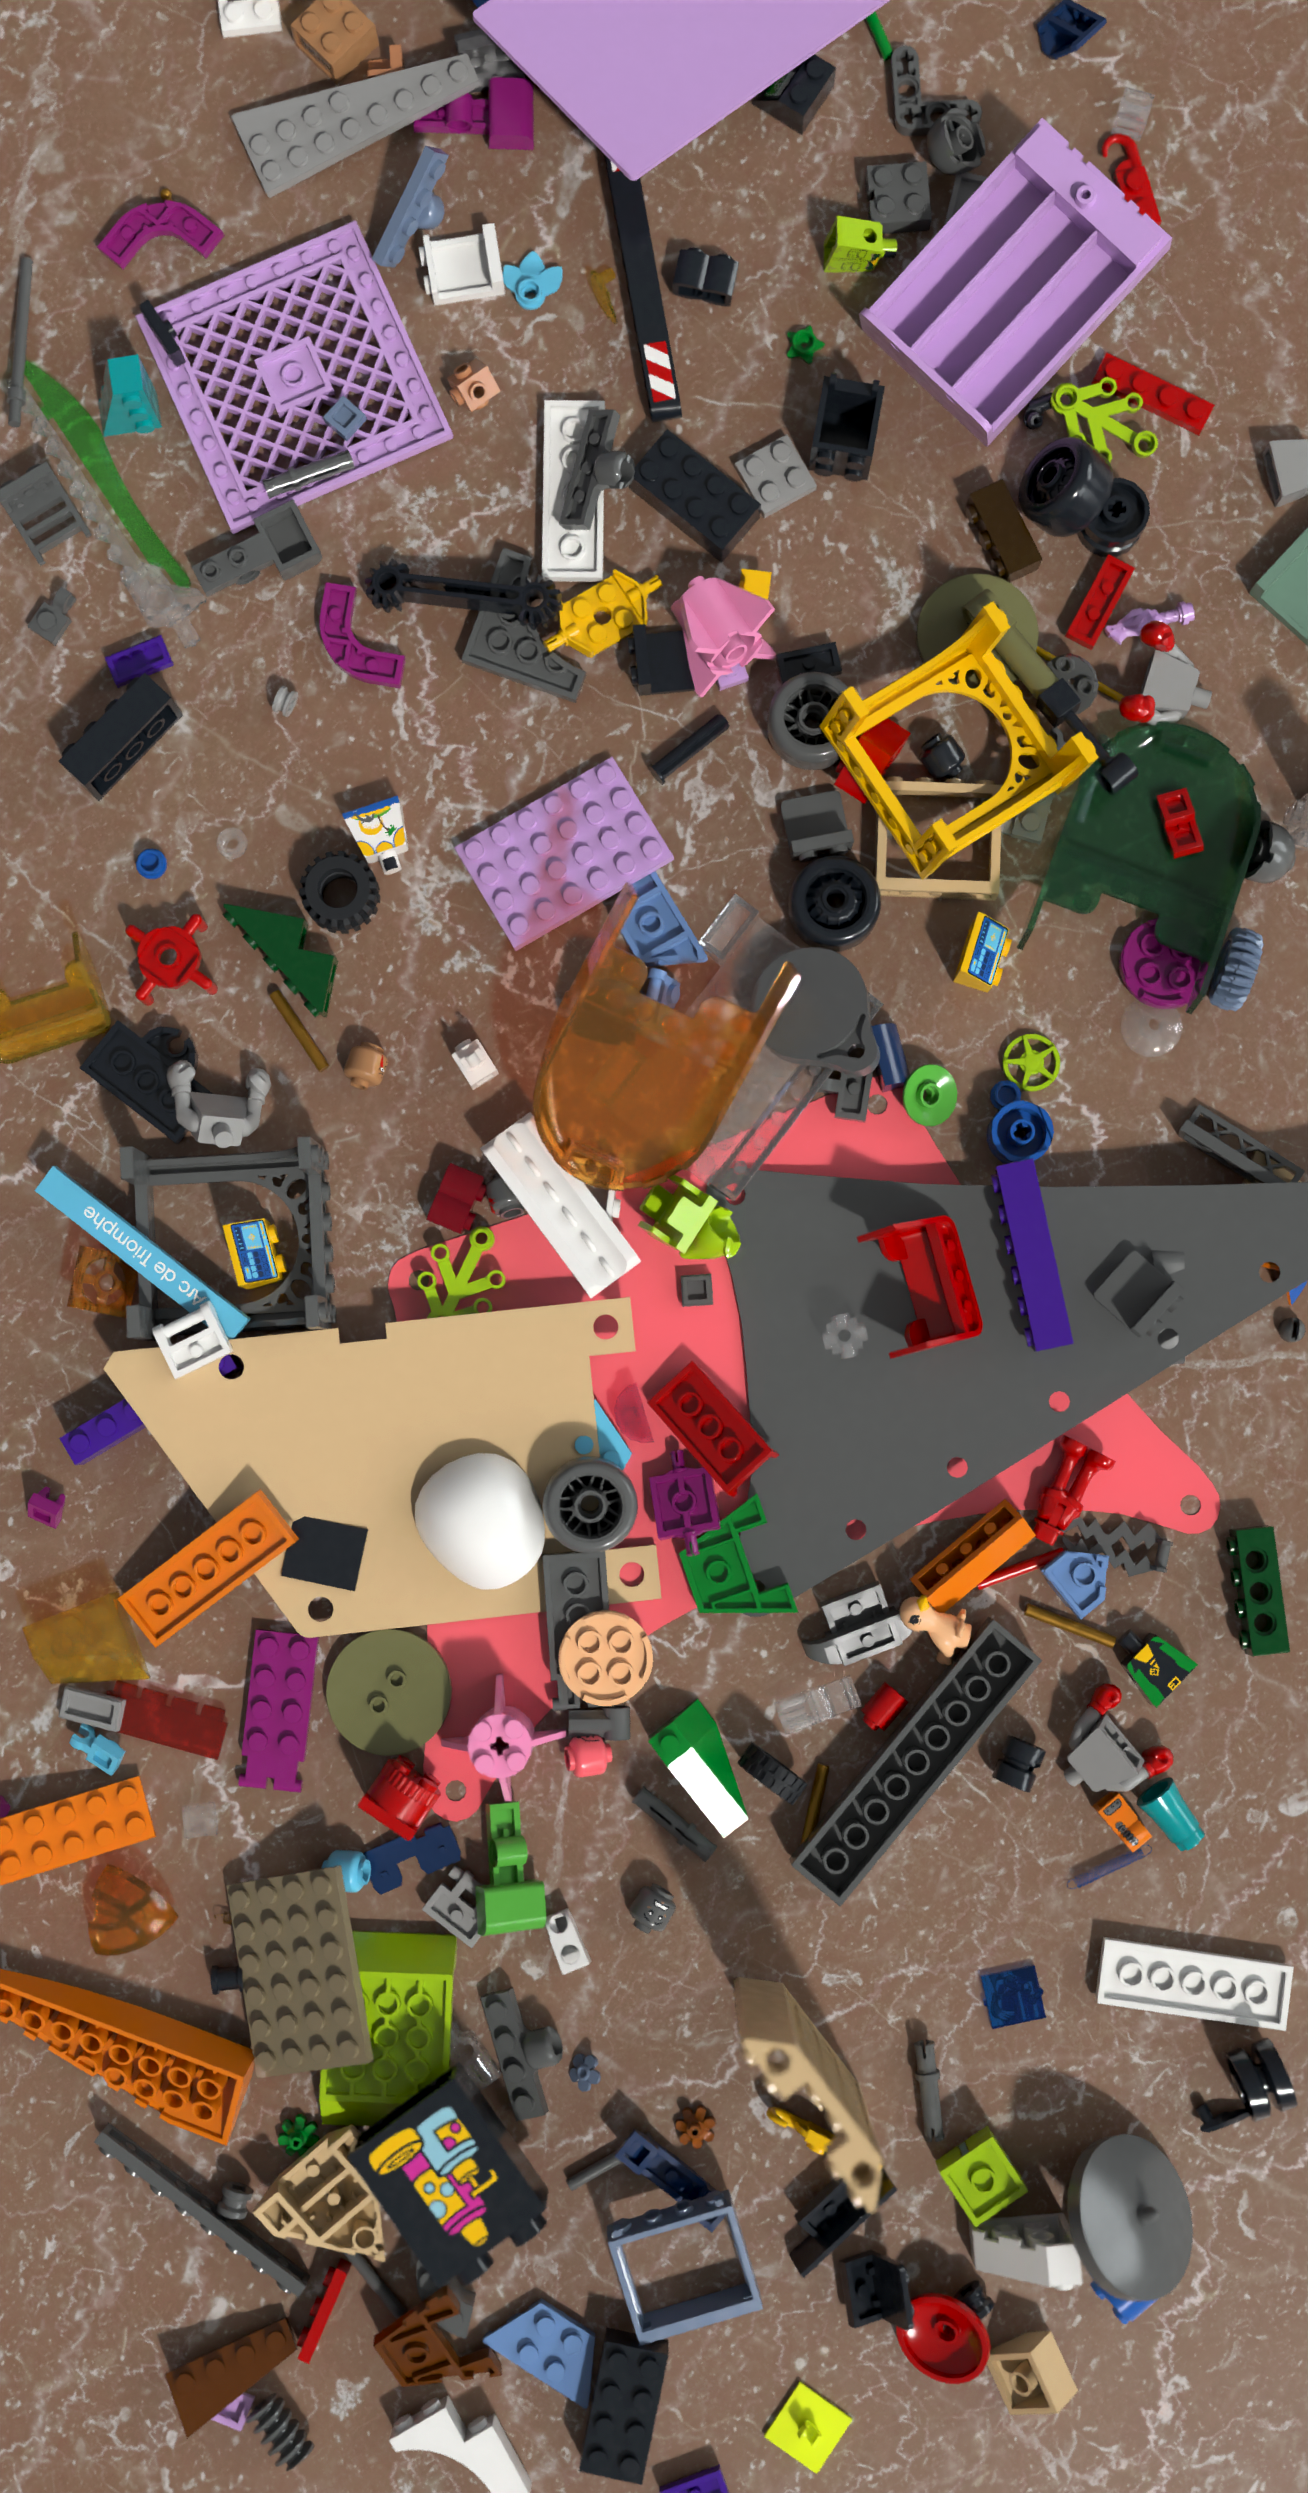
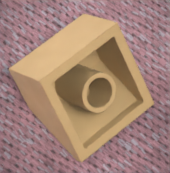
M1051 2331L1027 2332L990 2350L987 2365L1010 2415L1058 2414L1078 2392Z

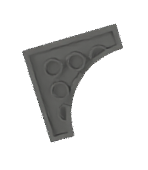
M503 548L490 583L524 587L526 585L525 579L529 576L532 558ZM479 611L461 658L462 663L573 703L577 702L586 677L585 671L567 663L551 651L549 653L537 629L535 631L531 629L529 623L522 626L518 621L519 615Z

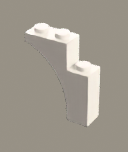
M447 2395L441 2400L438 2398L431 2399L423 2405L422 2411L413 2416L406 2414L394 2423L389 2441L395 2452L426 2450L440 2453L453 2458L470 2469L482 2480L491 2493H531L532 2481L495 2413L487 2418L485 2416L476 2418L466 2429L451 2399Z

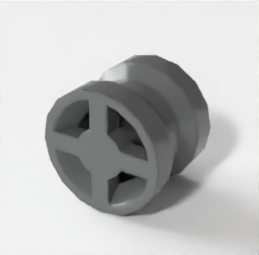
M224 2182L221 2189L223 2197L222 2200L218 2201L216 2211L227 2218L245 2219L248 2213L247 2201L251 2200L254 2192L253 2189L239 2182Z

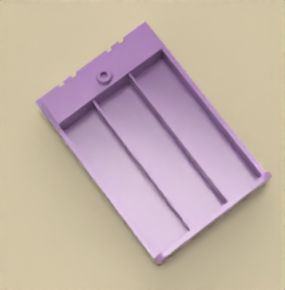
M1043 118L1038 121L869 309L864 307L859 313L861 327L865 334L987 447L1167 253L1172 241V237L1146 213L1142 216L1138 212L1139 207L1131 199L1127 202L1124 199L1125 194L1090 161L1086 164L1082 160L1083 155L1076 148L1071 150L1069 142Z

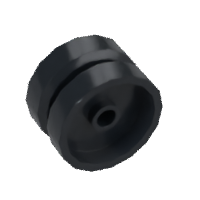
M1114 478L1111 495L1102 512L1088 527L1077 533L1082 545L1091 553L1101 557H1107L1108 554L1118 557L1129 552L1137 544L1150 517L1149 501L1145 492L1135 482L1124 478Z
M1268 2037L1252 2043L1251 2054L1253 2060L1242 2048L1225 2054L1234 2087L1254 2123L1271 2116L1270 2101L1280 2112L1297 2107V2098L1289 2075L1275 2046Z

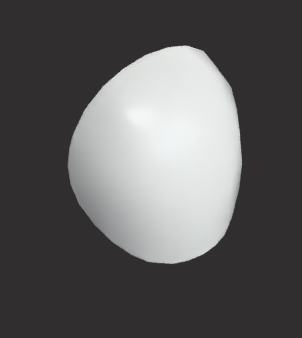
M476 1453L450 1462L431 1476L422 1487L415 1503L416 1527L427 1549L450 1573L472 1587L487 1590L508 1586L527 1574L542 1554L545 1542V1526L539 1497L527 1474L510 1459L497 1454Z

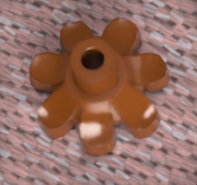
M698 2106L695 2113H693L691 2108L686 2107L682 2110L684 2120L676 2119L675 2128L683 2132L679 2136V2141L683 2145L691 2141L692 2146L695 2149H699L703 2145L702 2140L711 2142L714 2139L715 2134L710 2129L716 2125V2119L713 2116L705 2117L707 2109L704 2106Z

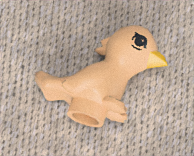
M926 1595L909 1597L903 1601L899 1611L903 1624L913 1631H927L934 1644L940 1650L936 1657L937 1661L943 1665H951L954 1649L956 1647L967 1649L972 1625L964 1622L966 1609H961L957 1616L948 1613H938L928 1603Z

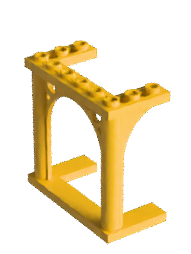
M994 601L981 609L956 642L864 700L861 699L853 686L844 690L819 726L922 880L931 875L946 859L1054 791L1058 795L1066 790L1099 758L1093 743L1085 738L1082 732L1071 737L1058 751L1055 740L1050 735H1047L1040 724V719L1036 712L1030 709L1024 701L1020 688L1012 683L1006 674L1003 663L995 658L991 651L1010 629V625L1008 624L1006 614L1001 609H998ZM969 670H973L980 679L979 686L975 689L968 687L965 681L966 673ZM958 672L957 685H954L948 679H954V673ZM984 688H986L992 698L985 695L983 692ZM945 692L962 694L983 704L1001 723L1010 747L1008 774L1002 787L989 800L947 826L941 818L921 835L856 737L922 697ZM1018 737L1025 747H1020L1017 742ZM1030 755L1038 767L1035 769L1023 767L1019 763V756ZM1016 773L1023 777L1019 783L1015 779Z

